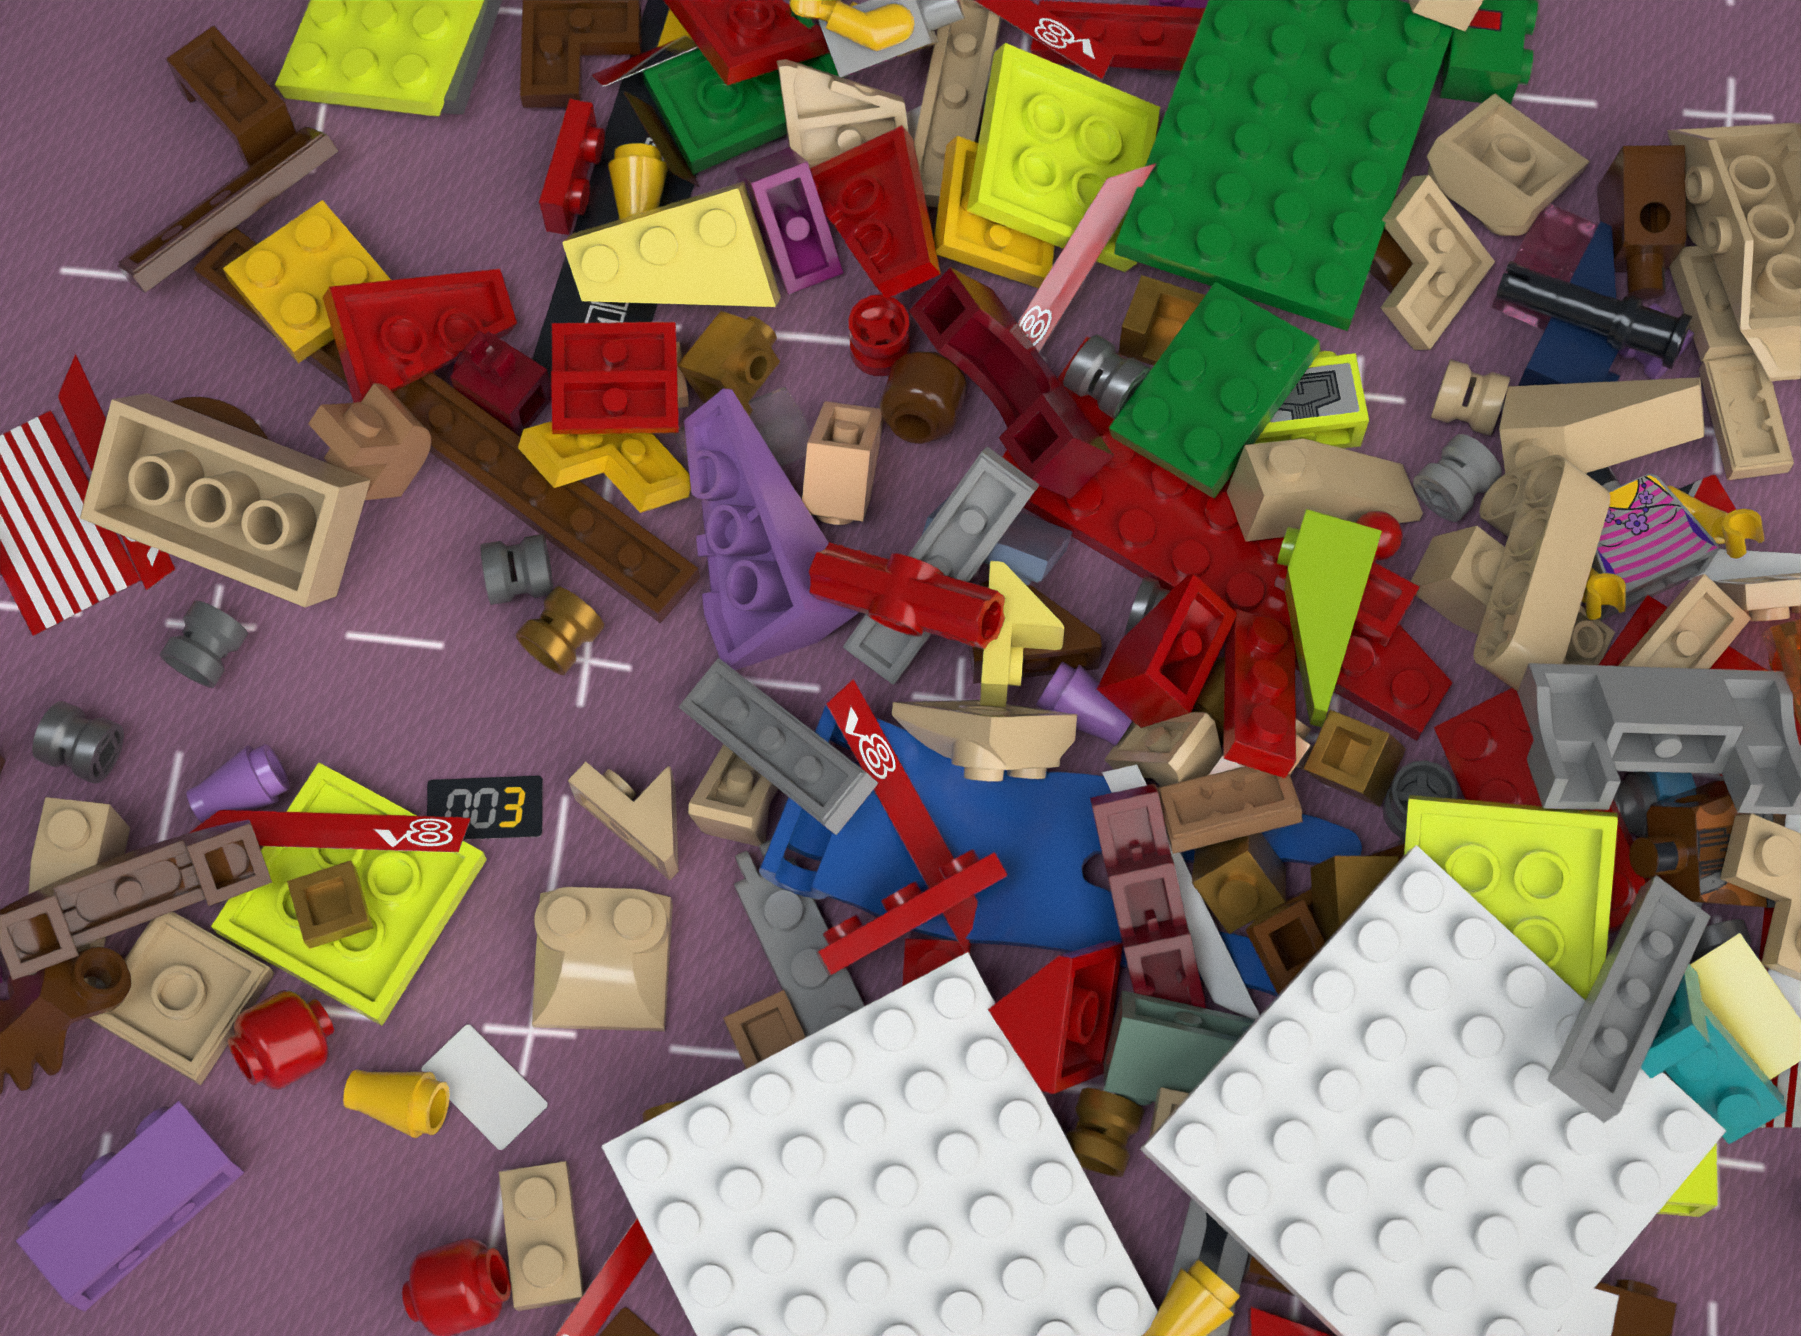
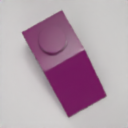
M791 147L735 168L739 183L745 182L766 252L788 295L843 274L808 162Z

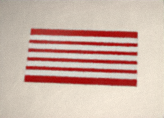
M51 410L0 435V573L32 636L141 581L116 532L80 519L89 481Z

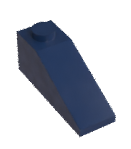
M1600 221L1569 283L1616 299L1612 226ZM1551 317L1518 386L1618 381L1620 375L1609 370L1619 350L1611 348L1612 345L1607 343L1608 337Z

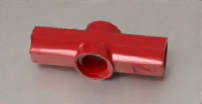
M829 542L825 549L816 552L809 569L811 583L809 593L815 598L867 614L873 621L906 635L921 637L923 631L948 640L962 642L971 647L975 646L986 649L992 640L998 638L1005 620V597L997 590L945 576L938 568L907 555L892 553L890 558L886 559L862 550H855Z

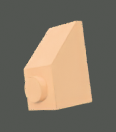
M824 401L807 442L802 502L809 513L816 515L820 521L828 524L844 525L851 523L853 520H864L871 499L884 422L879 408Z

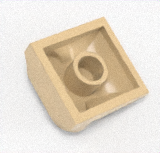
M1493 94L1440 135L1427 155L1430 163L1428 175L1445 197L1455 201L1481 220L1488 230L1501 236H1518L1527 233L1538 214L1584 172L1590 162L1496 94Z
M980 700L893 702L892 716L908 733L928 748L944 757L951 758V764L964 767V778L971 780L1003 781L1004 770H1007V775L1011 777L1046 778L1047 768L1060 766V758L1073 744L1076 736L1077 714L1006 704V707L981 706Z
M563 887L540 893V903L534 917L537 942L532 1012L533 1028L665 1032L673 912L671 897L641 889Z

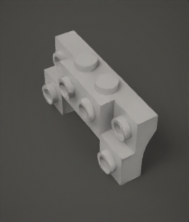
M1528 664L1518 689V695L1534 739L1527 756V762L1543 808L1609 810L1621 782L1617 771L1722 774L1737 813L1801 815V747L1795 728L1793 694L1783 671Z

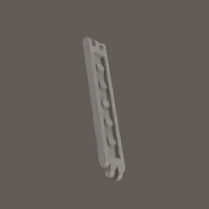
M771 840L758 845L763 859ZM747 850L735 855L744 879L733 885L781 990L785 991L805 1036L808 1037L863 1008L864 1004L846 967L829 976L816 952L828 946L822 934L828 928L814 899L797 895L766 880L757 872ZM793 857L787 859L788 862L798 866Z

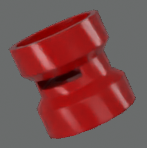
M882 294L863 298L852 308L848 321L850 356L855 366L862 372L875 377L888 376L894 362L904 354L910 353L908 312L897 299L893 297L886 299Z

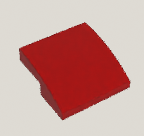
M676 322L552 323V434L679 433Z

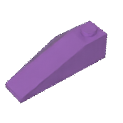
M720 390L684 420L691 493L697 499H701L705 534L696 536L698 557H707L711 592L702 594L704 616L719 658L732 669L738 670L818 643L857 615L858 611L818 600L809 593L811 585L810 566L816 552L825 549L828 541L733 390Z

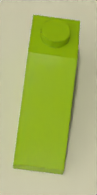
M1306 509L1300 529L1287 527L1277 563L1288 566L1284 590L1309 722L1311 725L1322 728L1382 531Z

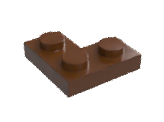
M522 0L520 98L523 108L567 107L569 99L582 101L583 56L641 54V0Z

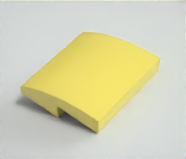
M1740 933L1690 964L1698 973L1702 1001L1769 1079L1774 1078L1801 1061V1019Z

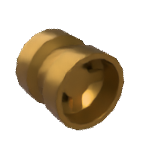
M557 586L544 600V611L540 614L541 617L539 619L527 620L515 636L520 645L538 662L554 673L565 675L576 662L575 649L584 642H593L604 629V623L598 614L582 599L569 590Z
M1083 1088L1075 1108L1079 1120L1076 1128L1066 1134V1139L1082 1168L1107 1176L1123 1177L1130 1157L1126 1145L1129 1136L1138 1132L1145 1110L1122 1096L1099 1089Z

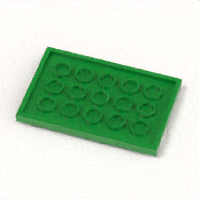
M1209 0L1145 167L1152 164L1156 165L1143 186L1136 188L1118 235L1114 254L1209 286L1217 282L1242 297L1348 331L1386 224L1382 219L1390 210L1454 27L1413 13L1410 4L1401 0Z

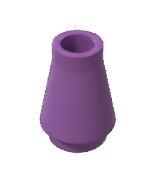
M1062 661L1036 703L1038 707L1045 710L1077 714L1076 730L1104 739L1114 746L1118 744L1132 721L1097 690L1099 682L1080 664L1074 669Z
M264 744L256 749L247 745L203 782L187 790L186 794L192 811L202 823L219 810L248 811L278 803V795L289 790L290 785L279 758L269 745Z

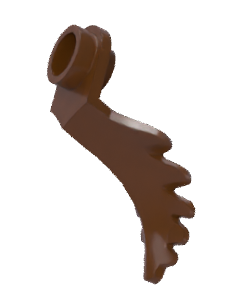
M94 947L78 952L79 956L18 979L12 980L11 975L9 976L7 986L10 999L5 1001L0 999V1094L3 1092L5 1073L10 1075L17 1088L21 1091H25L32 1086L35 1063H38L49 1076L57 1074L62 1067L65 1038L69 1026L76 1021L114 1010L123 1003L131 987V975L125 960L117 952L109 948ZM88 977L98 978L104 983L106 989L94 988L84 979Z

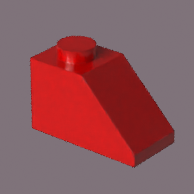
M1195 574L1186 576L1120 640L1097 690L1140 728L1191 713L1238 613Z

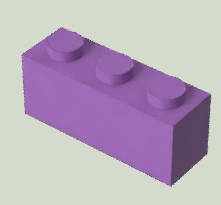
M180 1101L176 1102L171 1108L164 1106L149 1114L138 1125L135 1131L136 1138L117 1154L110 1152L94 1161L83 1173L81 1178L83 1183L63 1200L59 1198L54 1199L38 1209L27 1223L29 1229L15 1240L64 1301L84 1312L245 1173L197 1116Z

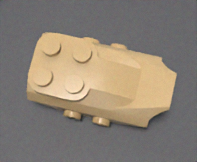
M1801 122L1667 130L1670 145H1685L1686 231L1698 247L1710 253L1739 329L1756 354L1770 381L1801 379Z

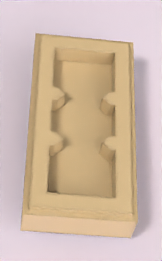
M1756 354L1704 360L1699 368V373L1727 480L1788 473L1794 461L1773 383L1768 379Z

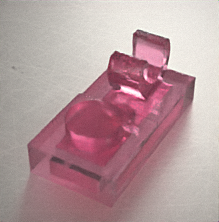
M1549 204L1538 214L1534 223L1529 228L1513 262L1533 271L1570 282L1598 224ZM1496 297L1491 307L1544 331L1551 319L1550 316L1504 300H1498Z

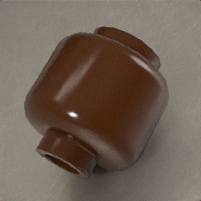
M917 351L904 354L894 362L879 405L881 416L894 434L902 440L916 444L940 440L953 431L967 393L965 376L959 367L939 353Z

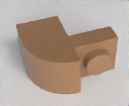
M374 383L362 402L320 405L308 423L330 447L324 457L327 463L370 479L365 500L401 497L422 467L431 447L429 431L395 394L383 384Z

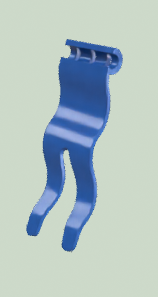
M825 705L815 733L826 742L830 740L851 750L829 708ZM877 719L878 724L953 858L955 859L973 848L980 860L995 852L1008 875L974 894L978 903L972 930L965 938L970 940L969 943L1023 946L1065 953L1107 941L1122 943L1111 892L1090 884L1084 879L1082 873L1084 864L1092 856L1102 854L1090 798L1112 793L1104 776L1068 772H1046V778L1027 779L1008 776L1007 770H1004L1003 781L964 778V767L951 764V758L944 757L928 748L908 733L907 730ZM854 762L857 766L861 768L859 762ZM874 789L837 835L788 797L759 869V873L766 880L782 889L813 899H825L828 896L876 917L887 913L881 900L916 881L921 892L929 889ZM1302 814L1301 823L1261 832L1282 862L1317 865L1333 856H1360L1362 852L1361 841L1353 831ZM786 848L807 858L821 861L818 870L803 869L788 862L783 857ZM1195 849L1180 852L1185 863H1194ZM943 913L912 929V931L958 941ZM1219 931L1245 986L1277 997L1278 994L1250 938ZM1122 946L1120 967L1128 968Z

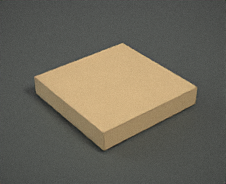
M170 912L150 921L124 959L131 975V987L123 1003L114 1010L89 1017V1019L201 1086L228 1045V1039L234 1036V1023L237 1016L244 1010L254 1006L275 973L270 967L175 912Z

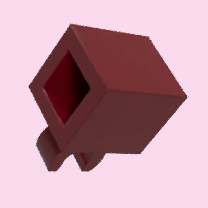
M479 331L473 337L455 362L453 374L450 376L454 389L520 437L522 436L523 429L529 428L552 400V387L547 369L489 331L486 335Z

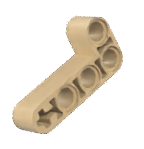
M1558 454L1546 457L1501 476L1490 486L1480 504L1479 513L1481 518L1506 535L1508 539L1476 640L1473 656L1477 664L1517 692L1529 663H1564L1610 504V494L1606 488Z

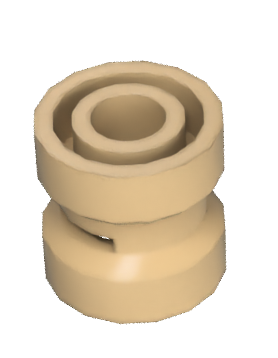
M1450 359L1431 418L1446 423L1456 419L1469 423L1472 431L1491 436L1510 377L1495 372L1483 376L1473 373L1468 364ZM1471 387L1473 389L1467 407L1462 406L1467 388Z

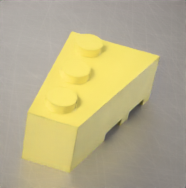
M744 181L574 233L562 242L581 301L776 307L781 298Z

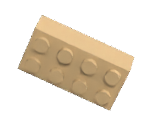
M146 393L111 400L80 519L302 607H308L337 596L370 479Z

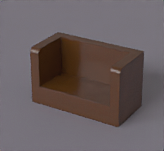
M215 25L166 58L181 94L190 103L198 100L235 141L242 160L247 167H250L296 133L285 102Z

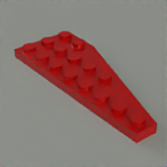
M1089 337L1085 338L1083 343L1080 345L1078 350L1075 352L1071 360L1068 362L1066 367L1059 375L1058 380L1061 382L1062 385L1070 364L1072 363L1073 359L1075 358L1079 350L1090 339ZM1064 386L1114 456L1071 499L1038 486L1023 508L1046 522L1073 531V538L1142 579L1144 576L1158 580L1163 589L1171 591L1186 576L1195 574L1233 610L1236 608L1260 617H1270L1281 624L1291 627L1285 591L1274 586L1276 576L1283 566L1278 564L1277 560L1284 537L1245 541L1227 494V489L1234 472L1217 496L1212 498L1113 439L1109 426L1115 419L1098 408L1097 400L1090 395L1080 397ZM1006 450L1002 457L1022 472L1008 450ZM1399 624L1386 647L1352 629L1334 692L1415 741H1418L1453 682ZM1295 648V669L1300 672Z

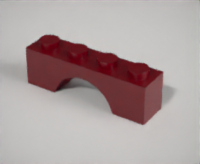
M950 267L909 310L935 349L968 375L995 405L1007 427L998 438L1022 472L1038 483L1039 486L1071 499L1114 456L992 288Z

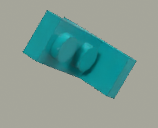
M1688 964L1641 1069L1650 1079L1666 1071L1679 1088L1726 1130L1722 1137L1728 1144H1731L1786 1112L1785 1099L1783 1094L1702 1001L1698 973Z

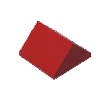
M1107 941L1059 955L988 1009L1041 1091L1055 1094L1104 1074V1059L1111 1035L1123 943Z

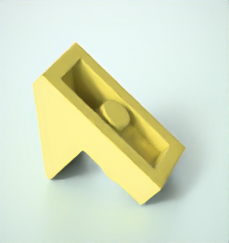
M990 561L988 588L997 590L1005 597V620L998 638L992 640L984 649L980 705L1006 707L1008 685L1021 686L1023 648L1062 649L1064 626L1004 562Z

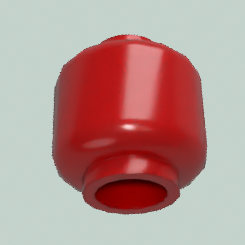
M282 990L244 1010L237 1016L234 1023L235 1035L228 1039V1046L238 1068L250 1084L256 1085L262 1082L271 1089L280 1090L325 1064L329 1056L326 1037L334 1033V1028L329 1015L317 999L306 1003L297 993Z
M473 1237L464 1238L416 1255L410 1266L409 1281L404 1282L402 1286L403 1304L408 1316L414 1322L421 1321L431 1334L435 1336H453L491 1324L497 1320L502 1310L503 1302L507 1301L510 1296V1277L504 1259L495 1248L488 1249L484 1243Z

